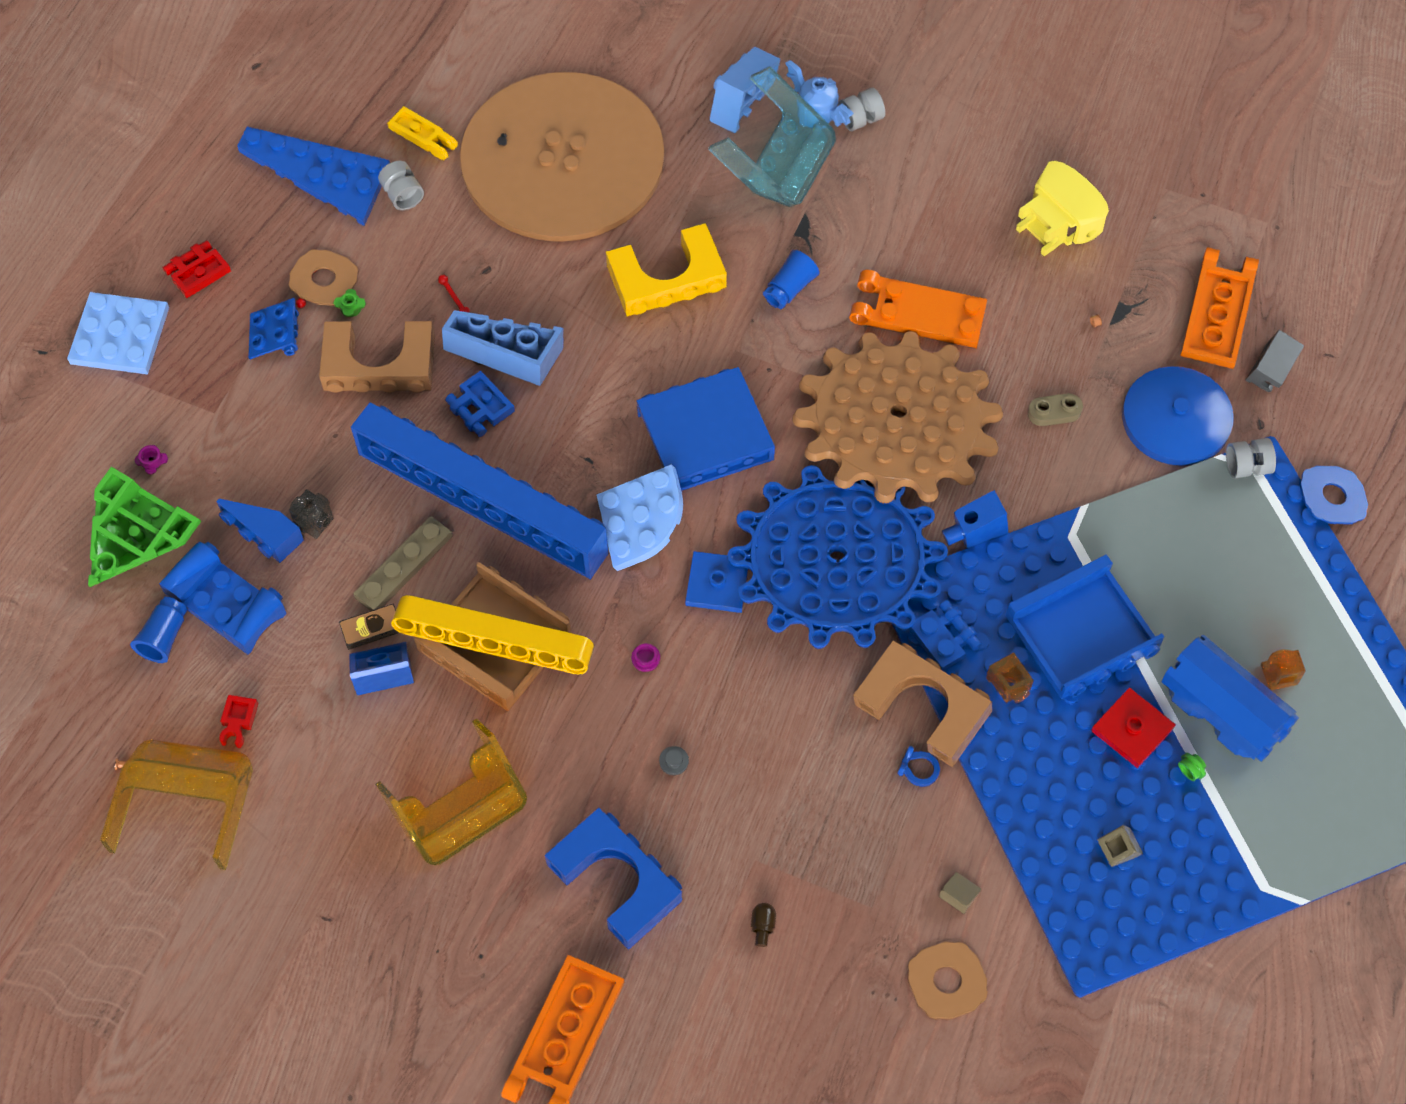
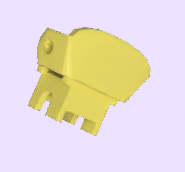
M1051 161L1048 162L1035 184L1033 199L1020 208L1019 217L1024 220L1017 224L1016 230L1020 233L1027 228L1045 245L1041 249V254L1046 256L1062 243H1065L1067 246L1072 244V241L1075 244H1082L1098 237L1103 232L1109 209L1102 194L1084 176L1062 162ZM1076 226V231L1067 236L1068 227Z

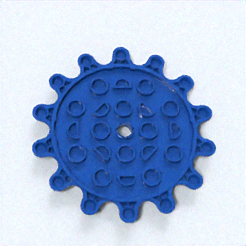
M811 465L802 470V484L797 489H786L777 482H769L763 487V495L770 504L766 511L755 513L746 510L737 515L736 521L738 526L748 532L752 539L747 545L731 548L727 555L728 561L735 567L747 568L753 573L752 578L739 587V598L747 604L757 601H766L772 604L773 610L767 618V625L775 633H781L793 624H802L808 627L809 642L816 649H822L827 646L831 635L842 631L851 634L858 646L862 648L870 647L876 639L874 631L876 624L890 622L901 630H908L915 623V615L909 609L908 601L915 597L934 599L940 594V583L929 577L925 573L924 568L928 564L944 560L948 549L944 543L928 541L922 536V529L934 521L935 513L927 506H921L916 509H908L902 506L900 498L905 492V487L897 490L892 502L881 503L874 496L875 488L867 485L865 480H859L850 488L842 489L837 487L834 481L826 479L820 468ZM841 552L845 557L837 562L830 554Z

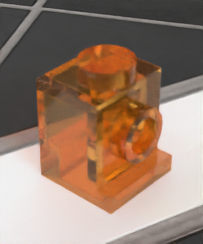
M1278 650L1273 652L1267 661L1261 662V667L1270 690L1298 685L1306 672L1299 650Z
M1015 653L990 665L986 679L992 682L1006 703L1011 700L1019 703L1030 695L1029 690H1031L1034 681ZM1008 682H1012L1014 685L1010 686Z

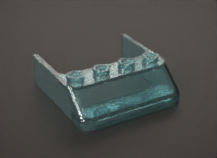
M769 66L751 75L749 79L781 109L782 118L757 162L755 163L729 137L710 145L708 150L753 193L787 207H793L804 200L835 144L836 135L833 128Z

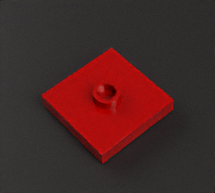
M1129 687L1092 727L1091 731L1138 769L1173 731L1176 724Z

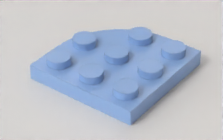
M672 464L597 494L603 525L606 527L607 542L613 568L619 571L656 555L669 543V537L676 524H680L683 513V496L676 468Z

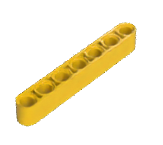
M408 595L400 598L391 622L392 627L402 634L572 674H583L587 671L594 648L593 642L581 635Z

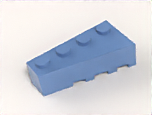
M454 310L442 328L443 350L541 386L563 350V328L556 326L553 329L541 328V324L531 322L529 326L515 324L512 319L506 318L499 321L490 320L487 315Z

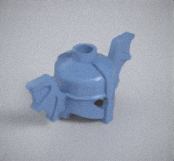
M791 60L785 63L788 67L787 76L792 79L795 86L794 91L799 92L798 113L801 117V123L804 125L810 124L813 127H825L833 120L838 127L842 123L848 125L851 122L850 116L853 115V112L843 103L837 106L839 104V94L834 80L825 77H813L804 81L800 67Z

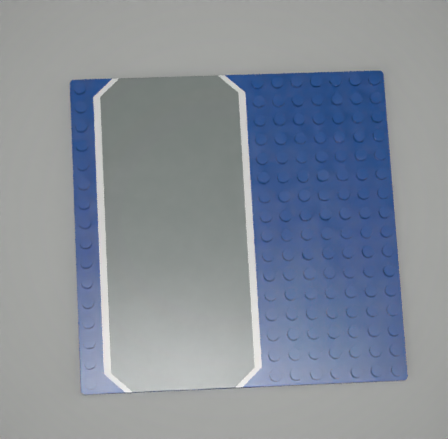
M1273 436L1266 437L1272 441L1276 454V468L1272 474L1256 476L1252 472L1249 477L1233 479L1228 471L1226 453L1220 454L948 555L941 562L928 564L924 568L925 573L940 583V594L934 599L915 597L908 601V607L914 613L915 619L930 610H933L939 618L945 614L939 606L945 600H949L953 607H958L962 612V618L969 627L972 626L978 633L977 638L982 643V646L978 650L973 651L966 644L962 647L966 653L965 659L944 671L948 675L951 673L958 675L965 681L966 686L973 690L976 688L982 690L992 701L991 714L962 753L959 761L1077 997L1089 995L1406 863V650L1328 523L1314 518L1305 506L1300 488L1301 479L1280 444ZM1107 554L1113 563L1110 569L1111 574L1154 635L1158 636L1162 633L1164 639L1160 646V651L1149 659L1142 657L1130 669L1123 672L1119 669L1112 673L1111 677L1101 684L1094 682L1087 686V689L1076 697L1069 695L1061 700L1006 618L1009 603ZM892 624L901 644L906 643L917 652L916 655L924 660L930 658L909 629L901 630ZM953 624L946 627L954 638L960 635ZM1202 635H1205L1297 711L1296 715L1299 719L1290 728L1292 729L1291 732L1281 743L1277 741L1272 747L1271 753L1262 762L1257 758L1253 760L1251 757L1244 758L1232 753L1217 740L1214 726L1205 718L1198 719L1186 714L1171 701L1169 688L1161 682L1170 666L1176 669L1177 657L1197 637L1200 638ZM922 685L941 723L947 713L948 702L938 690ZM1129 687L1176 724L1173 731L1138 769L1091 731L1092 727ZM1184 753L1197 754L1206 764V776L1204 778L1191 781L1181 772L1178 763L1182 760L1181 756ZM1122 825L1127 826L1132 830L1143 854L1111 867L1097 839Z

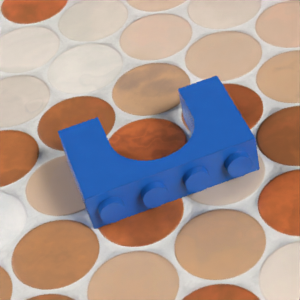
M598 808L545 854L546 864L566 886L591 864L601 859L615 858L622 860L636 871L639 883L635 893L606 919L609 931L629 950L682 902V886L672 875L667 877L660 870L661 865L653 855L648 854L646 856L639 849L641 845L631 833L626 835L619 828L620 823L610 812L605 814Z

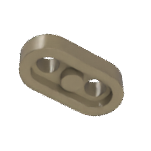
M1070 393L1038 397L1029 405L1028 418L1038 426L1074 422L1081 416L1083 403L1078 396ZM1039 407H1044L1047 410L1042 411L1039 409Z

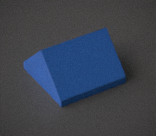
M406 642L349 654L350 677L357 696L414 683Z

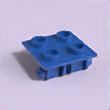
M295 298L250 313L249 359L282 349L284 354L288 356L295 354L298 350L295 338L298 337L297 317L299 316V312L295 307Z

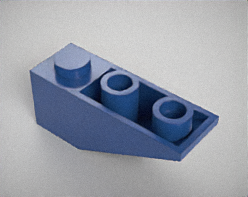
M224 499L216 501L221 511L219 513L220 518L227 525L231 526L234 524L239 528L238 532L246 541L251 542L253 540L258 544V549L267 558L273 557L281 563L304 541L300 528L280 511Z

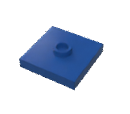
M693 551L685 606L742 613L743 601L739 598L738 589L747 582L748 569L733 566L728 561L727 555Z

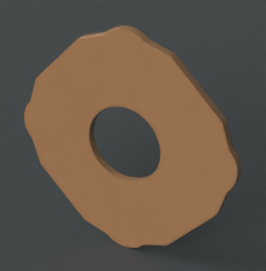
M313 249L301 256L291 270L289 288L302 299L318 305L334 306L335 298L342 297L348 289H353L355 286L358 268L347 257L329 250ZM319 269H328L335 274V280L328 286H319L312 281V274Z
M945 941L923 949L908 964V982L918 1006L932 1019L951 1020L973 1012L987 998V978L977 955L962 942ZM950 967L959 973L961 986L956 992L947 994L936 988L934 975L939 969Z

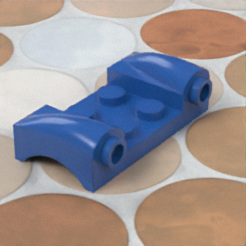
M197 542L159 584L164 594L183 603L187 611L249 655L265 629L287 614L281 602L283 597L271 587L268 590L263 587L258 590L221 563L218 557L220 552L210 542L205 544Z

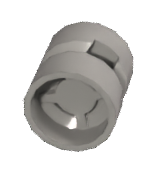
M871 87L859 92L857 97L852 95L839 101V105L843 103L853 112V115L850 116L851 122L845 125L849 131L864 127L866 121L874 123L885 117L883 100L875 88Z
M394 161L380 171L378 176L379 182L385 192H388V197L397 210L411 209L423 199L424 190L406 162Z
M1269 438L1252 440L1250 445L1246 441L1229 443L1226 448V462L1229 474L1233 479L1249 477L1252 472L1256 476L1274 473L1276 454L1272 441Z

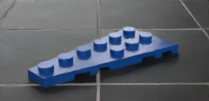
M246 127L237 145L241 154L262 166H268L278 176L290 179L295 186L324 203L332 204L338 208L339 212L344 215L349 214L363 226H365L382 188L378 179L379 173L390 163V160L251 127Z

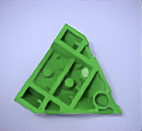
M111 467L94 491L96 508L95 516H93L90 549L92 567L88 586L92 587L185 545L201 520L178 506L176 508L172 507L142 489L130 477Z

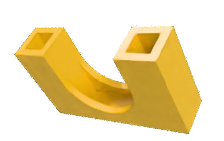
M706 223L681 230V246L689 267L683 274L673 279L659 280L645 274L639 266L631 245L606 251L607 268L626 317L634 314L639 315L647 310L658 307H667L678 301L691 300L696 296L709 292L715 293L726 288L727 272Z

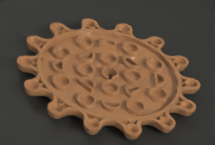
M913 331L906 332L902 336L900 343L896 346H886L878 340L874 333L867 332L859 340V353L850 355L843 353L837 348H829L823 355V362L829 367L830 373L825 376L807 374L800 380V390L813 397L815 403L812 406L797 409L793 414L792 421L797 427L810 428L817 433V439L806 446L805 457L814 462L823 459L836 461L839 469L834 476V483L839 488L847 489L859 480H868L874 485L876 500L881 503L892 502L897 490L901 487H911L917 492L921 500L933 502L939 495L937 483L940 479L952 478L961 485H971L975 481L976 474L974 469L968 464V459L973 455L993 457L998 453L999 446L997 441L986 435L982 428L985 424L1001 421L1003 410L997 403L985 402L978 398L977 394L989 385L988 375L982 370L967 373L958 370L955 364L958 362L960 355L957 347L954 345H946L940 351L931 353L924 351L920 347V338ZM894 409L895 411H901L906 414L905 416L899 418L897 416H893L891 413Z

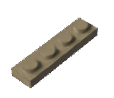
M430 516L353 593L355 599L371 612L383 608L453 537L452 532Z

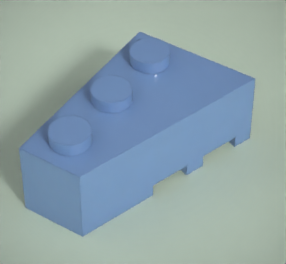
M754 47L747 54L744 53L738 62L730 65L728 70L723 75H719L715 80V95L710 121L736 133L739 129L741 117L743 115L746 117L752 112V109L749 108L755 99L760 101L776 80L780 58Z

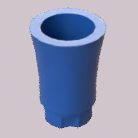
M792 250L780 270L768 283V287L763 291L766 301L774 308L782 310L807 284L819 276L818 266L803 252Z
M164 597L155 606L141 631L131 641V648L147 660L156 663H166L177 633L184 622V615L187 612L186 606L174 598Z

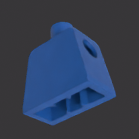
M994 490L957 509L954 512L955 525L942 530L943 537L948 546L962 540L965 547L970 548L1008 534L1007 512Z

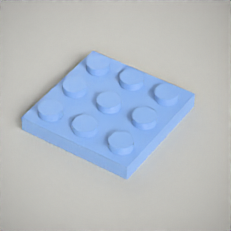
M90 292L67 358L69 363L72 365L148 374L169 310L168 303Z

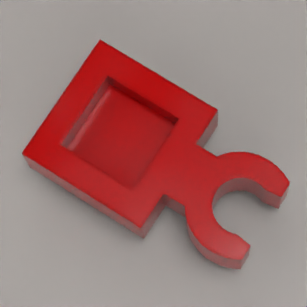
M234 695L227 696L220 720L222 726H227L219 736L222 746H226L227 740L231 736H236L235 745L237 748L243 746L244 737L242 730L252 729L259 704L257 699Z

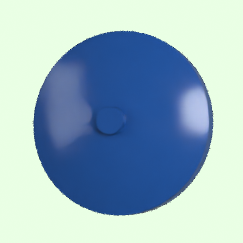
M1173 366L1149 371L1132 384L1123 404L1122 421L1131 442L1145 455L1165 464L1188 466L1214 457L1224 447L1232 431L1234 414L1227 394L1213 379L1190 368Z

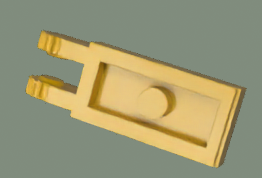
M405 106L387 123L388 129L422 149L430 151L433 156L443 161L448 157V152L437 142L440 141L451 150L456 149L458 146L454 137L444 132L441 127Z

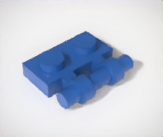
M479 371L459 385L460 391L463 393L462 396L457 398L451 393L445 398V401L450 405L451 412L455 416H460L465 422V427L470 432H475L478 437H482L487 432V429L482 425L484 421L488 420L495 426L515 412L514 405L482 371ZM471 404L478 409L474 414L467 409Z
M945 600L939 606L945 615L939 618L933 610H930L915 619L914 625L909 629L928 656L940 665V670L942 671L965 659L966 653L962 647L966 644L973 651L978 650L982 646V643L977 638L978 633L976 630L966 624L962 618V612L958 607H953L949 600ZM951 624H953L956 630L960 633V635H958L955 638L946 628Z

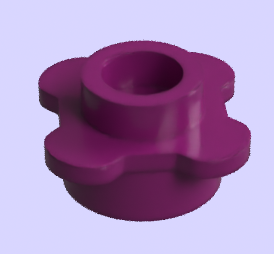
M148 445L139 451L134 461L137 466H142L147 474L152 475L157 472V468L168 462V456L165 453H161L156 445Z

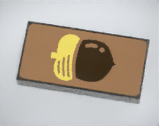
M394 603L339 621L348 650L400 633L391 624L396 611Z

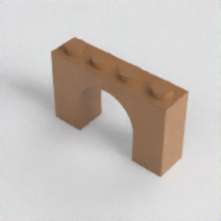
M351 321L324 322L319 373L323 391L337 393L341 391L421 392L431 390L435 344L432 321H405L401 353L394 361L380 367H368L358 363L353 358L355 333Z
M893 640L854 693L855 705L880 720L903 690L917 685L929 686L938 690L947 700L948 710L941 723L928 739L927 748L929 753L953 767L991 714L992 701L982 690L977 688L973 690L966 686L965 681L954 673L948 675L940 670V665L930 658L924 660L916 655L917 652L908 644L902 643L900 645Z

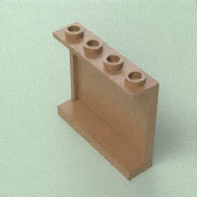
M480 562L476 564L477 575L451 604L457 607L571 633L569 618L564 613L558 610L554 612L547 607L541 598L536 595L531 597L524 592V589L513 580L507 581L497 569L492 566L486 567ZM414 637L418 651L507 711L511 709L544 668L534 664Z

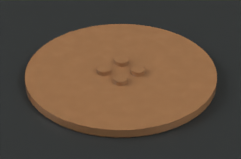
M556 72L520 80L500 90L488 99L474 114L467 126L461 144L460 162L468 193L479 209L492 221L511 232L537 240L574 241L591 238L617 228L635 216L647 204L658 187L662 176L664 143L660 127L650 109L641 99L625 87L608 79L590 74ZM502 133L507 135V144L505 146L497 143V139Z

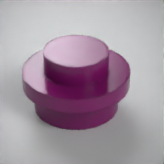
M641 644L632 652V664L639 671H652L660 663V653L651 644Z

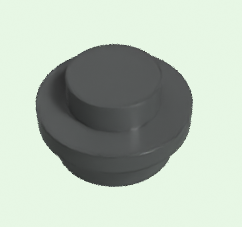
M671 746L662 751L659 757V764L665 773L679 775L687 769L689 757L687 752L681 747Z

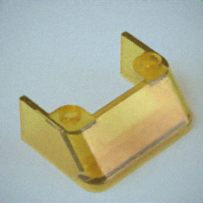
M477 718L471 722L484 745L475 750L469 759V766L474 776L428 807L424 808L423 804L413 796H406L397 801L381 781L375 784L398 824L421 857L431 865H439L520 812L527 801L526 792L495 735Z

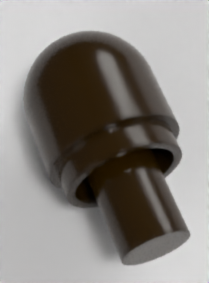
M760 903L752 911L751 927L752 932L756 933L755 946L767 947L768 934H773L775 929L776 911L768 903Z

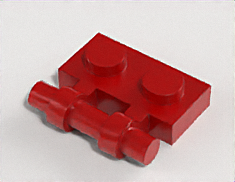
M208 240L199 245L197 243L194 244L188 252L180 257L174 256L170 259V263L162 267L165 274L171 276L173 283L186 298H189L231 272L229 264L216 249L212 248Z

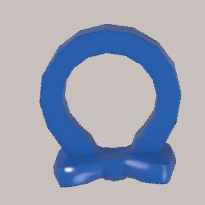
M909 746L897 774L899 776L905 775L909 782L916 786H930L937 780L940 773L938 760L928 752H913L914 747ZM923 758L930 761L934 769L932 776L927 779H919L914 776L908 767L910 760Z

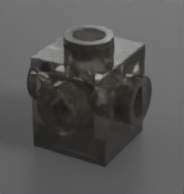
M306 489L301 496L296 497L291 503L289 512L293 520L292 522L300 528L302 533L306 532L317 539L334 519L329 506V500L320 493L315 495Z

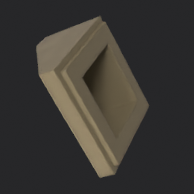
M1124 825L1097 839L1111 867L1143 854L1132 830Z
M956 872L942 888L939 897L965 914L982 889Z

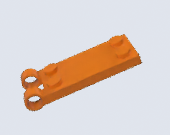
M1206 247L1180 356L1234 369L1259 259L1246 256L1241 272L1216 267L1220 250Z
M873 270L861 271L857 284L858 288L866 293H878L879 298L876 310L864 302H856L852 305L849 319L854 324L868 325L901 333L913 331L920 337L977 348L987 299L881 277Z
M567 955L515 1066L504 1085L501 1096L514 1103H518L528 1078H531L555 1089L548 1104H569L625 983L624 978ZM549 1067L553 1072L551 1075H545L544 1070Z

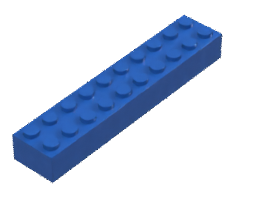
M369 402L352 424L351 430L360 456L591 580L608 556L607 532L602 522L595 518L589 519L581 515L573 506H564L548 493H540L534 490L524 480L517 481L499 467L493 468L487 465L479 456H470L463 452L456 444L440 440L432 431H423L416 427L411 420L407 418L401 419L393 415L385 406L378 407Z

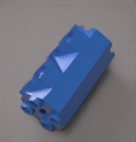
M1202 635L1200 638L1197 637L1181 652L1176 659L1178 661L1175 664L1176 669L1170 666L1161 681L1169 688V695L1173 703L1189 716H1194L1198 719L1205 718L1214 726L1217 740L1232 753L1244 758L1251 757L1253 760L1257 758L1262 762L1271 753L1272 747L1277 741L1281 743L1292 730L1290 728L1299 719L1296 715L1297 711L1205 635Z

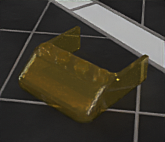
M146 740L140 743L121 769L100 838L101 843L109 853H115L134 788L221 801L226 804V810L212 858L220 870H226L253 772V766L249 758L240 752L159 740Z

